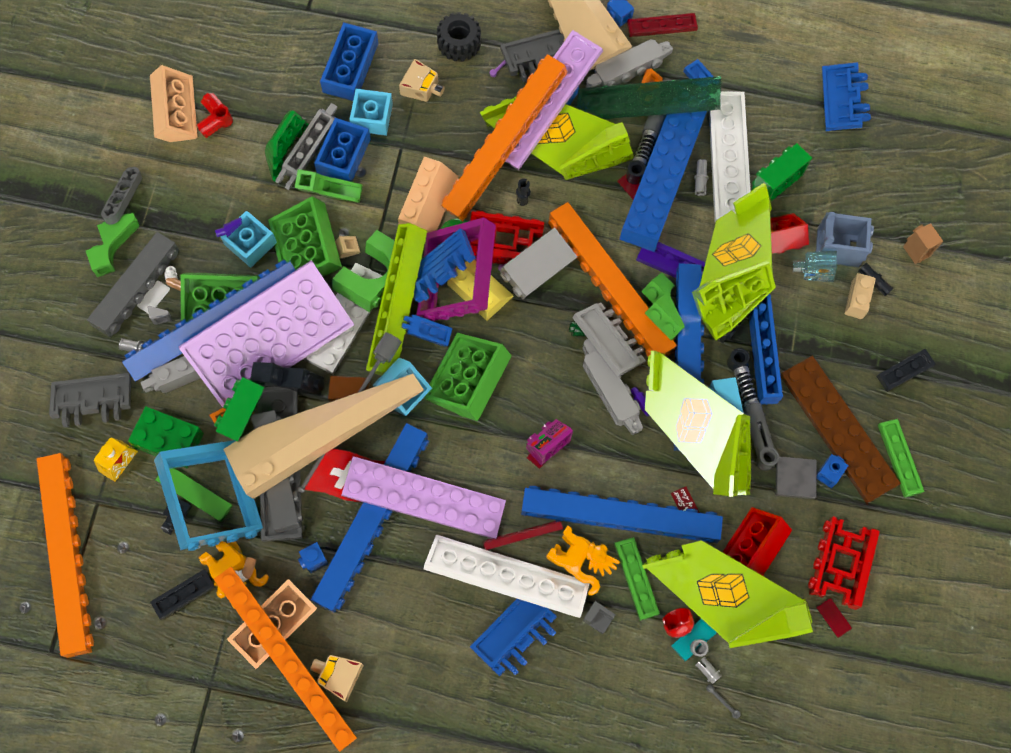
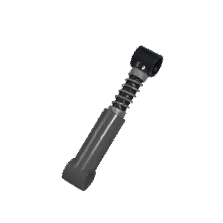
M667 79L660 83L642 131L643 136L633 161L628 165L626 179L631 184H640L646 169V160L649 159V152L653 148L652 144L655 143L654 140L660 134L677 90V85L672 80ZM663 103L662 110L659 112L660 105Z
M736 348L731 352L727 365L735 373L736 381L739 382V391L742 392V401L745 402L743 404V412L745 415L750 416V436L756 453V464L761 470L768 471L778 462L779 454L774 448L762 405L758 402V398H755L756 393L753 391L755 388H752V379L749 378V353L743 348ZM734 358H740L742 363L736 362ZM763 456H769L771 458V462H766Z

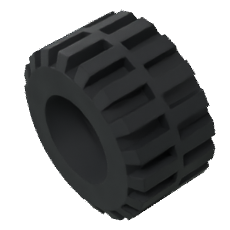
M457 12L455 15L451 13L449 17L447 15L443 17L444 21L441 20L437 27L439 51H441L443 56L446 55L447 59L450 60L452 58L456 62L457 60L465 61L466 58L468 60L471 59L472 55L475 56L481 45V28L478 21H475L473 16L469 17L467 13L463 15L461 12ZM461 34L466 36V38L457 40L453 39L452 36Z

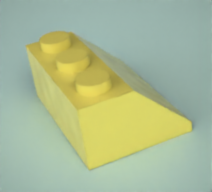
M475 260L471 263L465 262L467 269L464 271L456 267L458 276L447 281V285L465 301L473 299L476 270ZM492 275L490 278L487 310L479 311V314L486 321L513 297Z

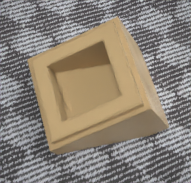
M339 236L335 241L339 258L360 253L356 236Z

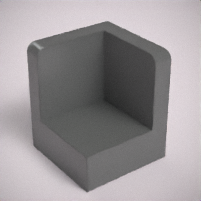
M595 601L584 617L583 622L603 634L614 619L615 614Z

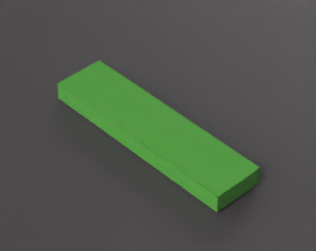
M898 419L879 423L878 428L896 477L901 483L900 488L904 498L925 492Z
M175 468L169 469L177 495L219 522L223 521L233 507L230 503ZM158 475V477L156 478V481L161 484L160 479H159V475Z
M634 537L616 542L614 545L639 620L659 615L660 613L646 571L643 569V563Z

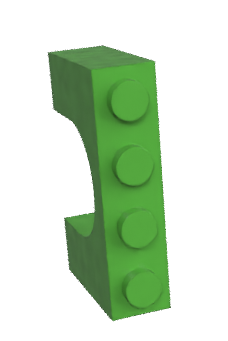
M376 230L366 241L365 253L383 263L388 270L395 241ZM343 267L332 280V290L370 312L381 303L388 271L382 277L366 279Z

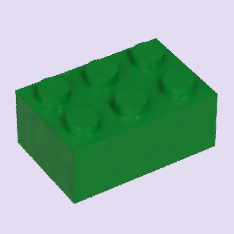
M798 143L793 147L788 146L779 158L776 156L771 160L767 168L762 167L756 173L757 178L752 182L753 187L751 191L765 183L770 202L773 201L804 175L812 157Z
M242 377L241 381L237 379L232 388L235 391L232 399L228 397L223 406L226 409L224 415H219L214 424L217 427L216 432L238 442L265 387Z
M145 406L128 442L138 450L157 456L161 451L198 446L204 433L198 426Z

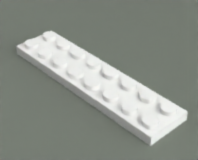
M709 91L708 97L712 98L709 105L715 222L731 210L736 213L733 202L751 191L744 92Z
M439 535L435 536L424 564V570L578 618L581 617L590 584L582 583L575 577Z

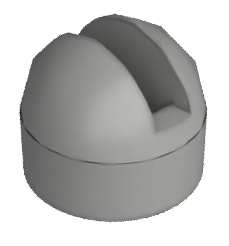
M697 639L691 643L690 650L695 656L702 657L708 652V644L704 640ZM701 643L702 645L695 651V648Z

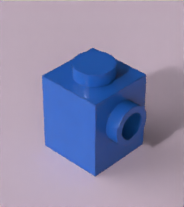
M610 0L607 3V11L619 28L627 23V19H632L634 7L627 0Z
M831 454L816 474V479L832 488L837 484L849 465L841 457Z
M317 542L299 551L301 557L298 560L303 570L307 568L310 574L328 565Z

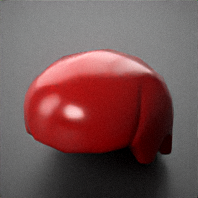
M688 608L675 609L666 614L662 619L664 629L671 637H684L694 627V619Z

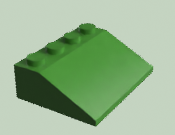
M312 196L268 220L271 232L277 241L274 246L278 262L284 259L286 262L290 260L297 270L312 260L322 276L342 268L326 205L323 201Z
M181 274V321L183 319L186 322L193 318V313L200 309L204 312L210 308L209 304L217 299L219 301L226 298L225 294L234 289L237 292L243 288L242 284L252 279L254 282L260 277L258 275Z
M457 333L429 384L432 389L423 398L462 417L478 421L512 355L503 344Z

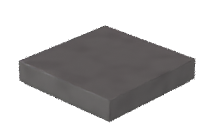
M779 457L776 463L775 496L815 499L816 460Z

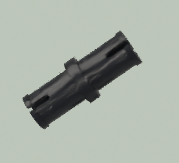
M524 178L519 180L518 188L516 189L517 203H520V206L528 204V196L531 193L529 188L530 182Z
M867 262L858 270L861 274L876 278L874 287L883 296H886L893 289L882 278V275L874 271Z

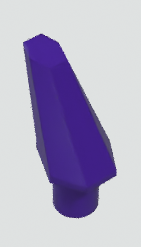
M242 218L235 219L224 224L223 228L215 230L216 236L226 235L229 237L242 225Z
M637 387L632 388L631 393L634 396V400L638 402L647 417L650 416L645 411V394L640 392Z

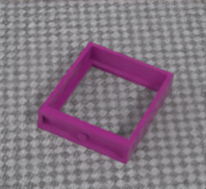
M480 218L427 233L424 257L460 228L466 232L469 242L479 240L473 299L436 308L438 292L434 294L428 288L429 299L418 302L417 316L435 322V320H448L450 317H462L464 314L479 313V311L487 310L495 224L486 218Z

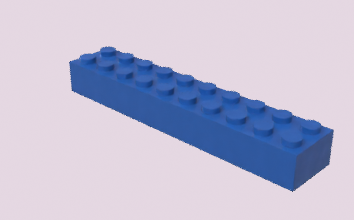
M681 87L677 88L623 225L619 240L655 252L710 105L711 97Z

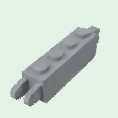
M650 39L596 65L595 74L588 77L585 89L589 93L600 89L602 92L612 90L621 83L629 82L635 76L645 74L647 69L658 68L662 64L663 59L672 53L673 48L668 41L658 44L655 40Z
M331 103L326 111L324 109L318 110L282 165L281 172L275 180L276 183L282 182L285 175L290 177L285 186L289 190L296 181L298 169L305 170L326 138L334 118H336L333 116L337 110L336 105Z
M586 339L582 349L585 354L583 368L616 425H625L632 435L642 431L643 426L639 419L640 406L630 396V388L622 382V376L617 377L590 340Z
M183 356L151 370L150 378L140 383L145 392L161 390L162 393H167L200 379V376L187 358Z

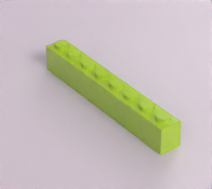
M411 223L398 224L366 371L371 372L377 362L373 351L384 333L392 334L402 343L390 363L379 364L375 374L381 376L400 358L406 329L401 327L402 323L407 324L403 320L404 316L409 317L415 283L418 278L423 248L426 242L427 230Z

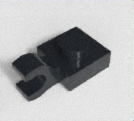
M178 499L185 519L192 506ZM167 506L163 512L167 519L161 526L163 532L171 535L174 526Z

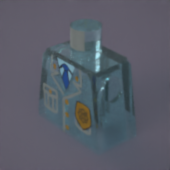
M837 251L805 253L804 261H793V272H804V280L834 282L837 270Z

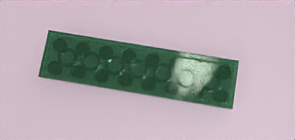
M721 76L581 88L578 92L577 109L602 119L721 110L722 80Z

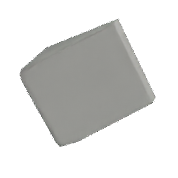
M147 306L149 318L154 325L173 320L167 310Z

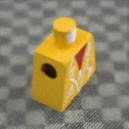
M111 437L94 458V463L101 474L116 482L138 451L121 440Z

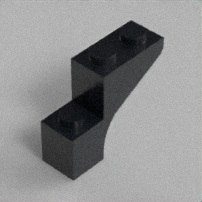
M253 362L250 381L256 384L285 388L314 396H321L324 387V377L306 369L284 368L274 363Z

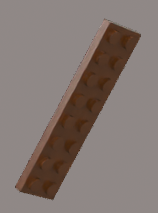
M813 355L780 374V377L832 454L841 457L849 465L845 473L866 504L901 484Z

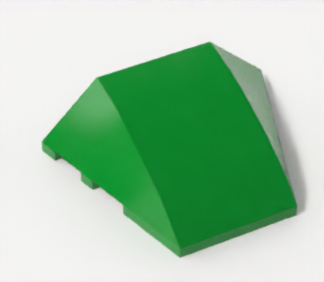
M293 110L284 116L266 144L265 157L272 181L274 182L281 172L283 157L296 137L301 138L309 125L306 120H303Z

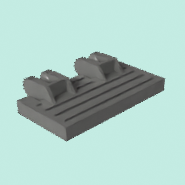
M555 30L501 44L500 49L510 75L515 76L519 73L522 82H527V75L524 70L529 69L530 74H534L536 70L533 64L537 67L540 60L545 58L547 54L554 57L564 43V35L560 33V30Z
M130 373L52 382L49 415L51 419L60 418V411L62 410L63 427H69L70 414L74 413V423L76 426L82 424V414L100 413V405H102L101 416L103 422L109 421V409L114 408V419L119 421L121 420V411L131 409L132 377Z

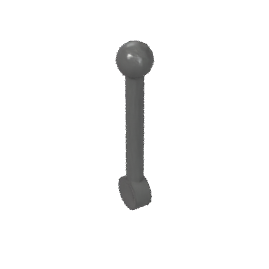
M707 685L706 690L712 693L732 713V717L735 719L739 718L740 712L734 710L714 690L713 685Z

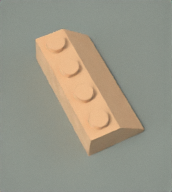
M161 65L150 75L154 137L168 142L196 139L198 135L193 76Z
M424 157L399 215V224L411 223L427 230V233L438 230L446 211L441 206L443 198L451 192L453 184L459 179V176L442 162Z
M289 579L261 605L285 640L317 609ZM245 622L227 638L255 669L269 657Z

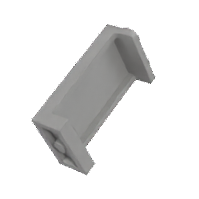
M554 227L504 265L500 270L501 277L505 282H509L512 285V290L517 297L524 299L561 269L573 262L577 255Z

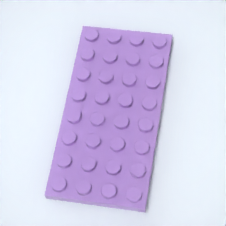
M311 260L180 345L179 349L223 407L227 398L232 399L235 393L232 388L236 380L241 381L242 377L250 380L253 362L274 363L284 368H290L354 326V323Z

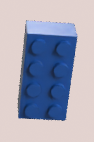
M343 22L320 80L323 93L351 101L354 100L355 90L362 88L377 49V31Z

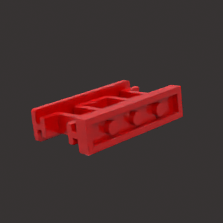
M484 211L471 212L470 221L486 218L496 225L492 263L507 264L520 254V252H516L517 244L529 247L532 245L533 237L541 238L543 236L544 222L538 219L528 220L522 219L519 216L508 217L500 213L488 214ZM519 230L530 231L529 239L518 237ZM497 232L515 234L513 246L496 244ZM479 240L470 242V245L476 257V259L474 260L476 261Z
M832 516L823 525L822 531L825 534L818 545L820 554L818 558L816 557L813 564L815 573L814 577L811 576L808 583V588H810L809 594L818 595V597L822 598L828 589L843 594L841 604L848 605V608L857 610L862 607L880 531L873 528L868 530L866 527H862L857 535L842 530L844 520H838L837 517ZM833 532L834 535L844 538L842 546L835 543L830 546ZM852 541L858 543L864 541L862 552L850 549ZM836 551L853 557L849 573L832 567ZM823 571L835 575L833 584L826 581L821 583ZM843 578L850 581L855 579L852 590L841 587Z

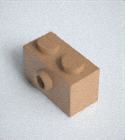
M931 223L915 228L913 230L914 233L907 238L908 241L903 246L915 265L931 257L943 242Z

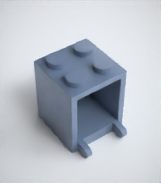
M827 212L817 228L815 261L859 267L863 261H866L867 255L871 254L873 243L870 242L874 227L871 226V218ZM850 241L856 242V247L850 246Z

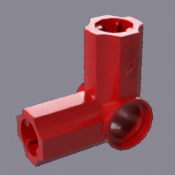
M207 93L203 96L201 103L211 115L196 126L202 135L208 138L221 127H229L233 123V117L227 106L223 105L214 93Z

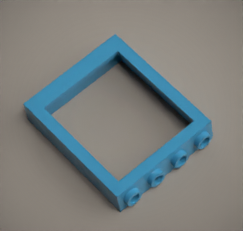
M235 440L161 451L154 459L180 550L188 549L193 551L203 545L212 547L222 541L231 543L242 537L251 539L256 537L257 533L263 528L255 500L245 493L223 450L236 442ZM225 460L246 527L189 538L169 469Z

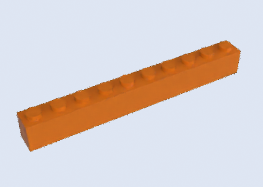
M548 54L540 60L537 70L528 77L525 87L518 91L515 101L507 107L504 117L497 121L492 134L486 137L485 144L476 151L473 161L464 168L461 178L454 182L451 192L443 198L441 206L447 212L462 222L568 73L563 63Z
M567 202L550 212L548 221L552 229L556 228L577 255L582 270L585 273L588 272L594 286L600 288L603 298L612 304L615 314L621 316L625 327L633 332L637 343L645 348L646 355H651V351L664 353L666 357L674 353L677 347L673 339L670 340L645 314L649 309L572 206Z
M59 453L37 458L60 654L65 658L91 653V646H94V640L89 632L91 618L87 614L86 609L89 601L87 594H84L86 579L81 571L83 558L79 554L78 548L81 546V540L76 533L78 519L74 515L73 510L76 507V502L71 494L73 481L69 477L68 471L71 470V464L68 458Z
M231 566L214 578L216 584L340 752L357 739L351 728L234 568Z

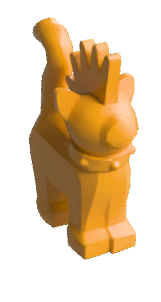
M567 526L562 537L570 545L567 553L563 552L561 546L556 544L554 549L552 548L546 558L555 565L563 567L580 582L590 583L592 588L588 594L592 596L598 593L600 583L594 576L587 575L581 571L585 559L590 560L588 570L594 568V574L599 570L602 576H604V570L611 575L610 568L617 569L613 563L619 564L620 561L607 555L608 548L606 545H595L594 542L573 534L572 528Z
M222 541L216 545L219 552H224V556L218 561L207 552L198 557L204 566L207 565L213 579L231 566L235 571L242 570L246 561V557L236 541L231 543ZM254 567L249 582L253 586L261 587L267 583L269 576L265 574L258 579ZM215 582L214 585L217 586V596L219 598L226 597Z

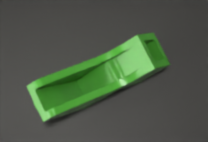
M299 169L295 188L303 192L360 203L363 187L362 184Z
M134 213L122 215L121 219L115 224L109 225L103 222L97 225L103 245H96L86 250L92 271L97 277L115 271L113 264L115 252L139 228V222Z
M660 273L641 292L653 303L645 314L672 340L685 325L671 299L670 292L675 285L663 273Z

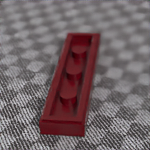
M695 13L627 19L629 37L691 32L698 29Z
M556 520L498 536L496 539L483 540L482 543L484 549L488 550L561 530L563 527L562 523Z

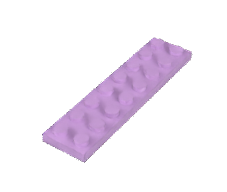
M574 30L571 31L553 57L566 66L568 73L505 162L518 170L522 167L603 52L601 47Z
M354 456L341 495L495 539L506 502L503 499Z

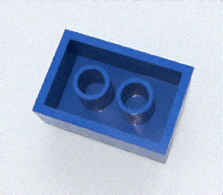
M334 118L314 163L316 172L327 177L352 182L371 140L369 129Z

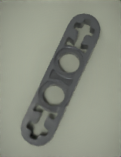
M137 167L127 168L123 172L105 204L101 216L106 224H115L121 219L139 186L142 175Z

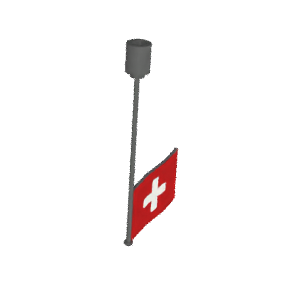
M386 332L384 333L373 351L377 362L359 392L364 391L380 363L391 362L402 343L397 337ZM331 449L317 459L302 486L298 487V491L304 493L305 490L324 492L347 501L361 502L341 496L353 456L384 465L385 461L368 459L350 451Z

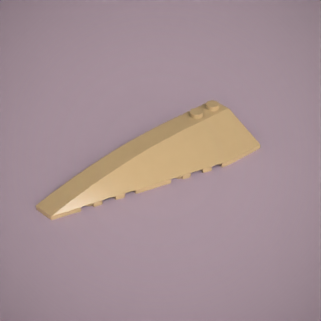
M548 0L550 7L554 10V18L559 22L560 33L564 35L563 41L574 30L603 49V52L590 70L595 69L596 65L631 49L632 45L600 0Z
M410 374L258 427L240 438L238 442L232 443L223 450L245 493L254 499L415 397L424 389L414 374Z

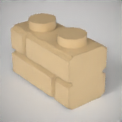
M857 273L851 282L845 315L858 319L865 317L869 311V303L871 302L876 278Z

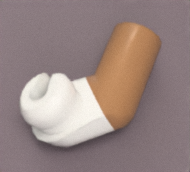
M168 266L164 272L166 284L181 291V281L177 278L176 269L173 266Z
M247 557L244 568L236 571L243 582L252 576L256 559Z

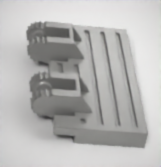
M596 303L575 313L572 318L617 377L645 363L646 360L641 355L644 349L640 347L633 351L630 348L637 343V340L632 338L625 341L628 337L619 326L622 322L621 319L617 318L611 322L608 319L615 313L613 309L603 313L606 308L602 303Z

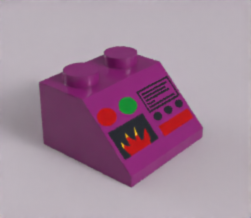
M557 419L552 423L550 421L541 428L542 431L539 434L534 433L527 439L526 449L540 465H543L571 441L573 430Z

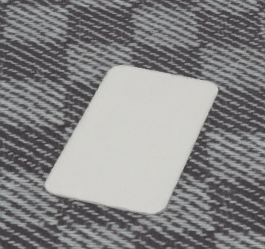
M156 281L153 288L146 293L142 302L137 306L148 313L147 306L156 307L169 292L170 288L162 282Z

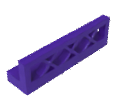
M658 242L655 252L641 248L636 261L676 278V269L679 263L701 265V271H704L705 262Z

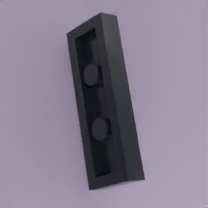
M923 349L881 372L876 377L886 392H889L934 367L936 363L927 350Z
M204 569L150 601L159 619L163 620L216 587Z

